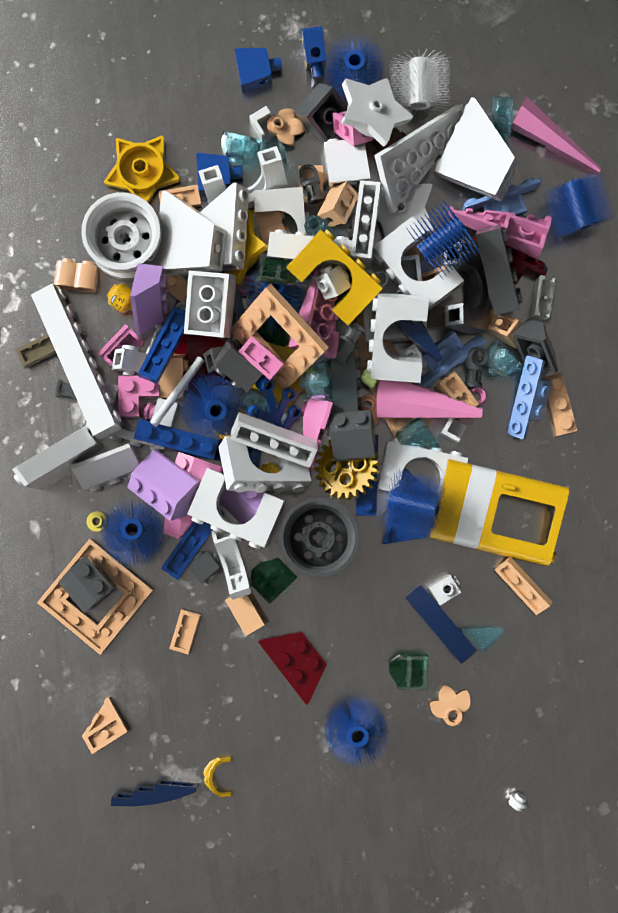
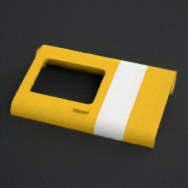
M448 459L441 488L442 492H440L442 495L440 508L443 509L439 511L440 515H438V519L435 521L433 530L430 527L431 533L429 531L428 538L506 557L511 556L514 559L549 567L550 563L553 564L555 562L556 552L554 550L569 496L568 487ZM506 494L555 507L550 533L545 545L492 533L491 528L500 495Z

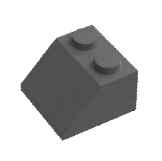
M319 83L295 110L294 114L310 132L322 142H327L330 139H334L337 135L334 133L333 113L347 111V106L332 86Z
M527 319L512 333L523 362L525 363L526 356L542 359L545 361L543 370L556 373L558 371L556 355L544 323Z
M228 338L214 360L215 371L222 377L228 376L233 380L231 383L237 389L241 390L243 388L248 392L262 376V373L239 353L241 347Z
M371 410L330 414V436L335 462L376 458L375 421Z
M91 555L84 556L58 582L84 614L117 587Z

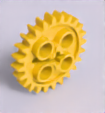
M329 439L330 446L323 445L325 451L318 452L322 456L321 459L315 460V462L320 464V466L314 468L320 472L316 476L317 479L321 480L319 485L325 487V492H331L330 495L336 497L338 494V498L342 500L344 496L351 500L352 494L359 498V491L366 494L365 487L367 486L372 489L370 481H377L373 475L380 473V471L375 469L376 466L380 465V462L375 460L379 455L376 453V458L335 462L331 439ZM364 461V466L358 469V464ZM337 464L336 470L331 472L332 465ZM351 476L350 483L345 485V479Z

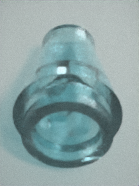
M316 215L308 217L304 224L306 232L311 236H315L320 229L324 232V220Z

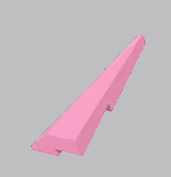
M526 96L510 129L544 145L545 150L594 174H599L601 167Z
M450 206V209L461 220L463 225L476 231L501 224L502 229L506 228L509 239L506 243L507 246L537 260L539 259L552 217L546 216L545 219L535 218L533 214L522 217L516 216L512 212L485 210L481 213L473 212L472 208L461 211L454 210Z
M379 380L377 418H482L483 408L468 405L461 400L457 401L449 398L448 395L421 385L401 381Z

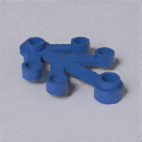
M262 375L255 385L258 390L264 392L269 412L262 410L256 405H251L248 408V415L254 418H261L273 423V425L290 430L294 419L301 416V409L292 405L288 408V415L283 425L281 419L289 402L296 398V391L289 387L285 388L277 408L272 391L274 381Z

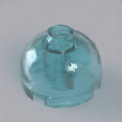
M223 131L221 147L224 154L232 158V163L243 165V161H251L258 155L257 152L260 150L262 139Z
M495 339L486 349L488 352V356H486L488 367L486 370L493 377L498 375L502 378H510L524 367V364L522 362L519 363L516 360L517 357L503 343H499L498 339Z
M327 359L316 360L303 373V376L299 377L300 388H304L306 394L314 400L325 401L332 399L330 396L332 395L331 373L326 371V367H329Z

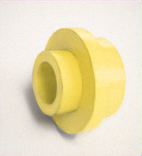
M100 511L90 513L87 517L88 528L96 532L102 531L101 529L105 528L103 526L107 525L105 523L106 515ZM96 517L100 519V523L98 525H95L93 523V520Z

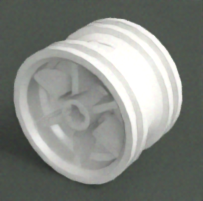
M117 192L98 199L89 208L82 223V240L88 254L105 274L120 281L133 282L138 264L153 265L154 257L161 245L162 229L158 216L147 201L134 194ZM136 217L138 220L136 223H132L130 219ZM111 220H117L113 225H110ZM145 233H148L150 235L149 239L144 240L142 238V236ZM104 237L109 238L107 244L102 243ZM128 237H129L131 241H130V242H127V241H126V244H125V243L123 242V240H124V239L127 240ZM135 251L141 252L140 258L133 256ZM119 253L121 258L118 261L114 260L113 256Z

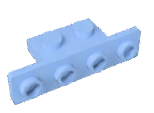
M530 178L523 181L521 185H510L502 202L488 196L480 199L476 197L471 198L465 202L462 211H466L467 208H472L473 211L482 208L483 212L485 210L512 212L516 216L525 214L528 210L522 194L538 189L541 179L534 180Z
M454 331L449 332L434 343L442 356L440 361L436 362L422 352L429 371L421 376V383H415V385H421L426 388L431 387L434 381L447 375L451 371L450 369L465 362L471 348H483V345L487 343L486 339L477 335L462 345Z
M526 356L507 432L509 435L520 439H526L530 420H542L546 412V403L551 392L552 381L541 379L545 361L532 356Z

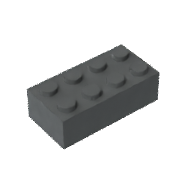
M501 224L477 230L475 235L494 314L499 315L519 310L520 303H523L520 287L516 288L515 283H518L516 268H511L510 264L513 263L511 248L507 249L506 243L509 240L506 228L502 229Z

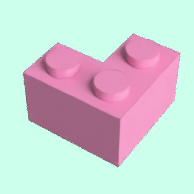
M118 376V414L121 419H142L140 414L142 399H158L160 396L159 383H153L139 376Z

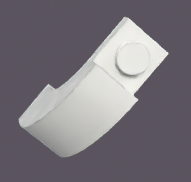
M212 530L213 542L224 569L231 599L234 600L252 594L251 584L237 540L229 537L230 533L225 530L222 533Z

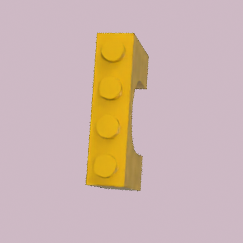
M320 229L286 268L303 282L315 267L324 261L337 260L344 263L351 272L352 283L348 293L337 303L332 311L344 323L349 325L383 289L379 285L382 281L373 273L369 276L364 271L366 266L358 258L356 261L352 260L349 257L351 252L343 244L339 247L334 242L336 238L327 229L325 232Z

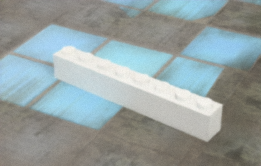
M50 284L31 294L92 435L101 440L122 429L119 423L121 417L116 410H113L111 405L113 403L112 397L108 392H105L103 387L105 382L102 376L96 372L97 364L93 357H90L88 354L89 346L80 336L82 333L81 328L72 318L74 313L71 307L66 305L65 299L67 297L64 291Z

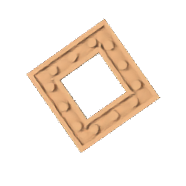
M272 284L262 291L232 327V334L243 346L253 336L284 363V367L274 377L276 383L283 390L290 387L329 349L325 342ZM271 316L300 346L285 362L257 332Z
M89 539L37 603L101 655L153 592V589L122 565V563H118V560L113 559L110 556L111 554L95 541ZM86 555H91L117 586L116 588L124 593L99 624L69 601L68 598L70 596L58 583L67 571Z

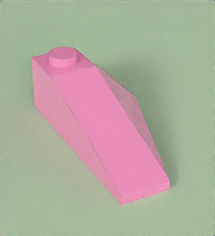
M317 267L314 277L321 273L320 269L322 267ZM313 277L299 315L329 347L320 357L335 359L340 338L339 332H336L338 316L332 309L335 307L337 296L325 300ZM291 338L289 348L296 351L300 346Z
M309 398L308 403L304 402L301 409V414H304L303 435L317 440L318 450L309 468L310 476L333 406L332 402Z
M178 452L175 464L200 481L197 490L207 468L220 473L223 471L221 466ZM187 513V516L171 521L165 517L163 533L177 539H182L193 523L191 520L192 516Z

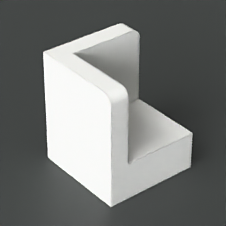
M267 106L249 116L250 124L262 143L275 136L269 133L267 129V121L271 117Z
M448 418L439 435L457 445L460 443L467 426L454 418Z

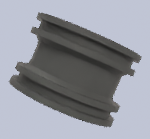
M322 497L309 498L291 508L284 517L279 533L280 548L286 561L297 572L308 577H330L341 572L354 559L359 545V529L353 515L341 503ZM311 515L313 522L307 523L305 521L306 516ZM327 516H332L334 518L332 524H328L326 522ZM318 531L325 535V540H321L319 544L316 543V540H313V535H317ZM295 534H302V540L296 541L294 538ZM338 534L343 535L344 539L342 542L336 541ZM310 551L312 558L306 559L304 557L305 552ZM331 552L333 554L332 559L327 560L325 554Z

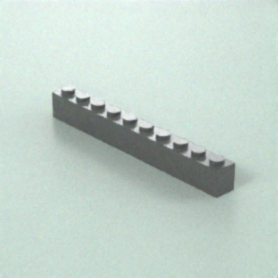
M352 217L348 218L346 224L341 223L333 227L328 226V223L333 221L331 218L323 219L324 232L327 229L335 238L344 236L348 237L349 240H353V237H349L348 229H352ZM344 269V270L348 273L349 283H350V285H351V283H352L351 272H350V270ZM349 289L337 296L335 306L348 293ZM338 317V320H336V332H339L340 337V335H344L350 324L347 325ZM341 339L339 340L337 354L345 344ZM357 340L356 343H355V344H356V346H355V348H354L355 350L359 349L358 340ZM355 350L345 365L336 359L330 358L333 414L362 410L361 398H357V390H361L360 378H356V370H360L359 357L355 358Z

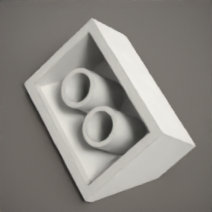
M189 271L184 334L231 338L236 275Z
M126 444L70 467L82 489L85 491L90 490V493L101 490V486L109 483V486L121 482L120 478L125 476L131 478L133 470L141 463L136 447Z

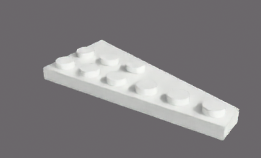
M456 104L374 155L389 213L397 211V205L401 200H405L409 196L408 192L414 185H418L435 164V158L443 154L446 143L454 133L455 125L463 115L464 108L462 104Z

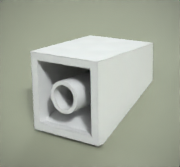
M336 138L324 142L328 191L330 188L347 181L356 192H359L360 180L370 181L365 143L352 146L347 141Z

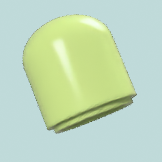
M367 369L363 370L360 375L361 382L371 389L379 381L371 379V372H367Z

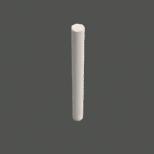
M198 356L155 414L150 421L155 427L159 425L202 366L204 360Z

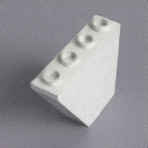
M471 97L469 103L464 108L460 121L455 125L454 133L446 143L445 150L441 158L438 159L434 171L442 179L502 202L521 164L475 98Z
M233 183L201 211L203 215L227 231L222 272L244 269L249 189L238 183ZM181 274V275L184 276V277H188L189 274Z
M162 191L159 212L162 241L159 251L154 257L153 265L163 266L164 275L189 274V271L222 272L227 231L181 198L167 191Z
M83 427L13 468L12 470L16 474L14 478L20 486L24 485L25 487L47 490L72 471L71 465L87 460L104 446L98 438L92 435L90 429Z

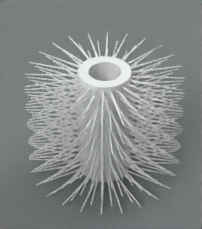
M430 54L427 57H420L419 55V57L410 58L408 62L405 59L403 60L405 62L398 61L399 63L395 65H400L401 67H389L391 69L403 68L398 69V72L393 70L395 74L390 75L391 77L398 76L393 78L395 82L390 84H397V86H393V89L397 90L396 87L401 90H393L392 93L397 92L393 94L394 97L397 98L396 95H402L399 96L402 99L394 100H402L398 102L403 103L400 105H405L402 107L407 105V108L411 107L417 112L420 110V113L421 110L428 109L430 106L446 103L439 101L451 99L438 98H443L441 97L442 95L450 92V90H443L448 89L446 84L450 83L442 82L447 81L446 76H450L442 74L446 73V68L450 70L448 69L450 67H436L446 64H438L440 62H435L437 61L434 60L435 57L432 58L433 62L430 61V58H428Z

